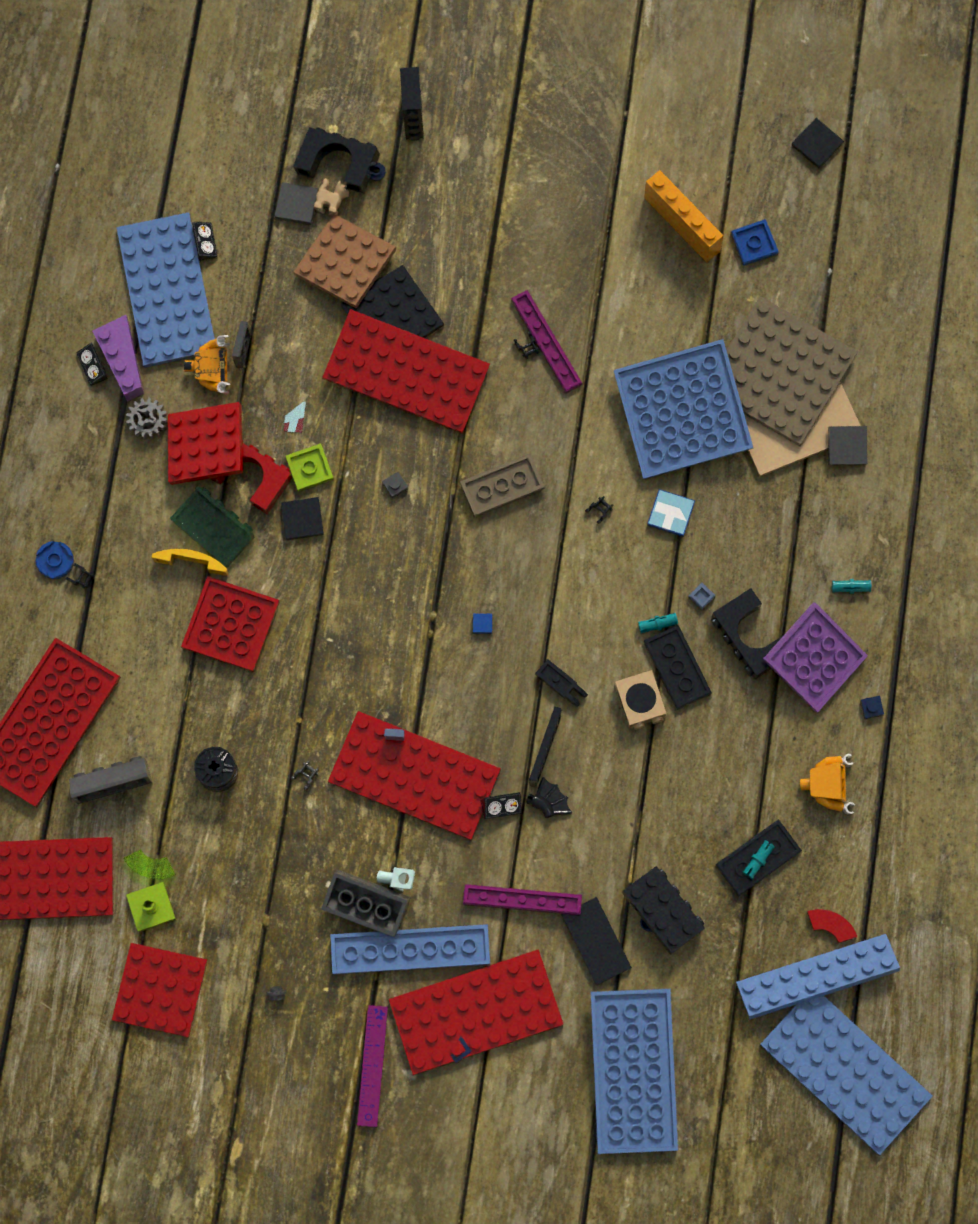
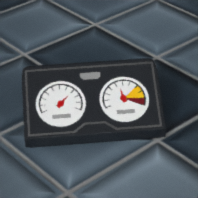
M192 222L199 261L218 258L212 223Z
M93 343L88 344L76 353L90 386L108 379Z
M520 792L485 797L480 801L484 820L521 814Z

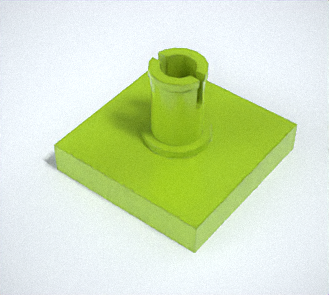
M164 882L126 894L138 932L176 920Z

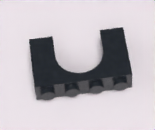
M419 67L400 68L405 137L411 141H417L424 138Z
M309 127L293 165L296 173L314 179L319 164L325 155L333 151H344L352 156L351 165L344 183L347 189L364 194L380 157L377 147L372 143H361L352 137L349 139L335 132L332 134L328 133L322 128L317 127L314 129Z
M752 588L714 611L711 621L716 629L720 628L724 634L722 637L726 644H731L737 660H742L745 664L744 669L746 673L757 679L772 669L763 658L783 636L763 648H752L741 641L738 635L739 623L761 608L762 605Z

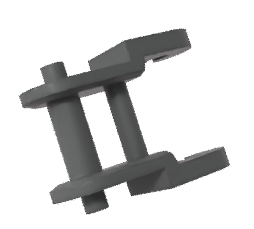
M309 761L304 762L301 770L297 769L294 776L291 777L293 781L299 773L306 776L309 781L304 790L310 787L313 783V777L319 774V769L315 770L309 765ZM306 768L312 772L311 776L304 772Z

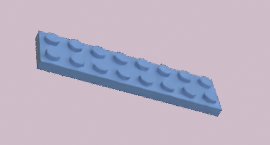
M488 924L398 930L395 937L379 931L331 934L332 974L490 965Z
M883 934L738 981L736 984L749 1019H753L899 972L900 966L887 935Z

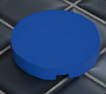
M51 541L42 545L37 551L36 566L45 577L60 579L72 570L74 555L66 544Z

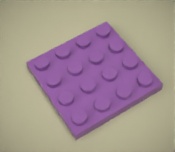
M812 603L763 660L815 712H819L868 655L817 603Z

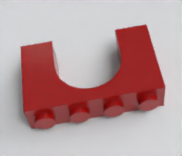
M242 440L243 462L255 463L263 470L262 483L251 497V505L268 515L291 481V470L283 464L279 466L274 463L275 460L267 454L265 456L261 455L256 447L253 445L247 446ZM226 476L210 479L221 485Z

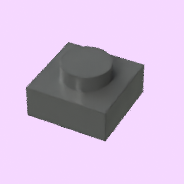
M399 472L382 481L392 499L408 490V486Z

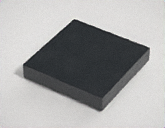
M815 118L792 142L791 146L817 168H820L844 143V140L819 119Z
M319 497L281 502L286 540L324 535Z

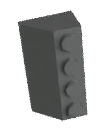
M141 756L131 758L130 762L113 763L111 767L106 769L103 767L95 768L89 774L84 772L73 775L74 778L69 779L71 798L77 804L153 783L147 760L141 758Z
M337 870L333 874L321 909L395 937L411 897Z

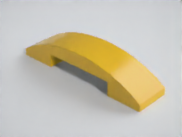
M168 549L152 554V559L156 563L173 565L174 559L208 565L207 569L212 574L227 577L229 574L223 564L201 552L187 549Z

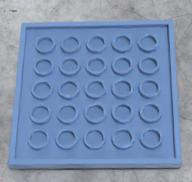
M723 339L614 370L643 479L754 449Z

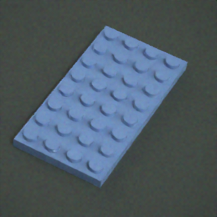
M189 212L116 227L144 368L193 358L194 353L198 352L202 345L215 339Z
M670 989L591 992L598 1154L678 1151Z
M825 996L796 1004L760 1044L878 1155L888 1147L932 1098V1095Z

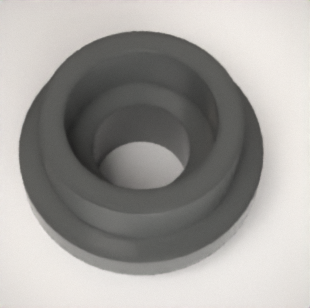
M282 986L270 987V991H267L269 1000L285 999L286 990L282 989Z

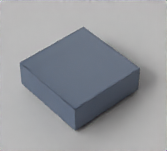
M701 582L688 598L703 610L716 595Z
M385 729L384 737L385 740L405 741V732L403 729Z

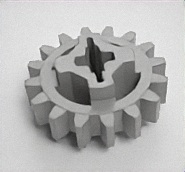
M141 398V403L139 404L134 401L135 407H129L131 413L126 414V417L130 419L126 421L127 425L130 426V431H135L136 437L142 434L143 439L147 435L152 439L154 433L159 436L158 430H165L163 424L168 422L164 418L167 416L166 411H163L164 406L159 405L158 400L152 403L151 398H148L147 402H144L143 398ZM156 411L159 413V420L155 418ZM135 417L139 419L138 425L135 424Z

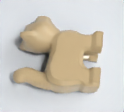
M325 178L317 192V201L314 204V209L316 212L324 214V207H329V215H337L341 201L348 197L350 192L345 185L341 184V181L337 183L334 193L326 190L329 180Z

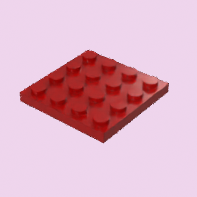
M239 402L168 414V482L171 485L243 473L242 405Z
M207 576L181 648L254 672L280 601Z
M131 943L112 1021L190 1037L208 960Z

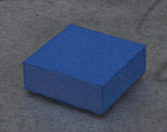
M473 613V634H492V614Z

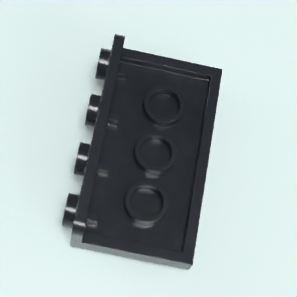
M655 866L623 890L622 893L671 955L696 935L700 934L705 927L703 926V920L692 912L689 902L681 898L678 888L674 884L671 885L667 880L666 873Z

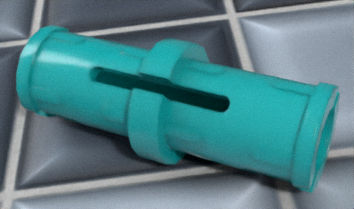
M832 580V593L849 592L854 594V592H871L872 589L871 580Z
M676 613L660 617L657 615L649 620L638 621L641 634L652 630L660 631L662 628L678 625Z
M764 840L757 853L752 855V860L743 870V874L748 875L750 879H754L760 867L766 864L765 860L775 848L774 845H769V842Z

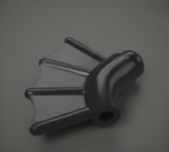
M542 777L535 796L529 794L526 803L541 810L545 818H550L554 815L572 814L567 804L568 797L560 792L558 784L548 782L545 777Z

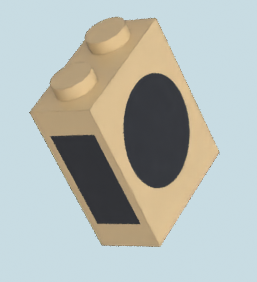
M652 670L615 681V688L629 729L634 727V730L645 727L646 723L652 722L656 724L664 720L663 718L666 717L667 713Z

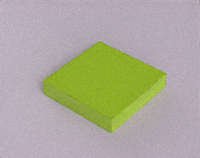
M321 443L286 455L298 492L334 480Z

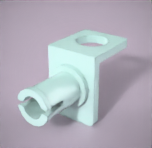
M394 867L393 873L379 871L377 882L391 884L390 887L399 891L404 889L411 890L415 871ZM406 874H408L409 881L405 884Z

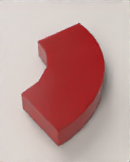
M823 909L807 911L813 931H827L836 938L838 943L858 937L853 926L841 915Z

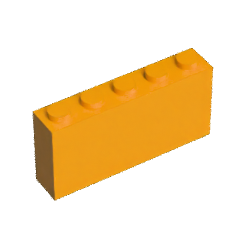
M661 170L646 181L645 200L708 263L721 251L723 234Z

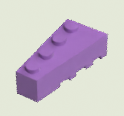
M127 315L93 330L92 332L126 400L130 401L144 394Z

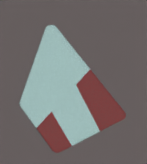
M305 401L285 416L284 431L302 433Z

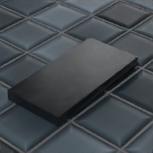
M679 625L644 640V644L676 710L712 694Z
M554 706L529 778V786L536 788L561 719L562 710L559 707Z
M778 819L715 865L739 897L802 850ZM764 840L769 842V845L772 844L775 848L765 860L766 864L760 867L754 879H750L748 875L743 874V870L752 860V855L757 853Z
M597 897L581 905L580 916L561 914L596 986L632 968Z

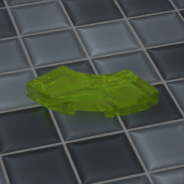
M139 849L123 858L134 872L146 878L158 880L176 875L167 857L153 859L146 856Z

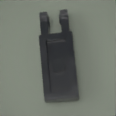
M549 659L535 673L537 677L576 707L580 703L569 693L574 689L581 697L586 698L588 695L577 685L576 681Z

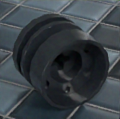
M209 747L199 753L195 760L194 771L196 777L206 789L212 792H222L234 785L238 777V767L234 758L227 750L221 747ZM214 764L218 765L216 772L211 769L214 767Z

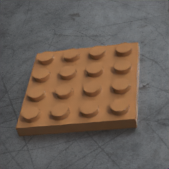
M333 214L294 270V275L348 305L357 308L395 253L396 247Z

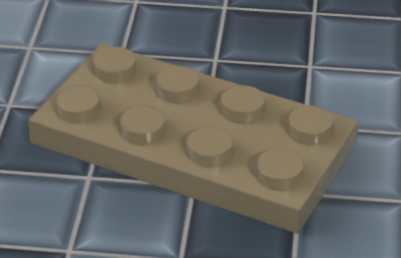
M530 454L460 481L474 517L545 489Z

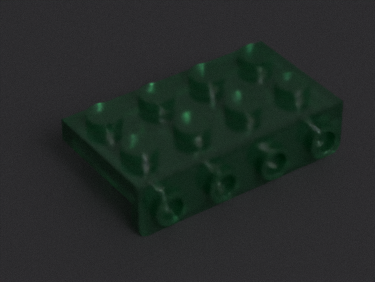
M196 486L192 495L170 517V520L227 568L255 538L252 533L253 529L247 523L242 524L238 520V515L233 511L228 512L224 508L225 505L219 499L214 500L210 497L211 493L205 487L200 488Z

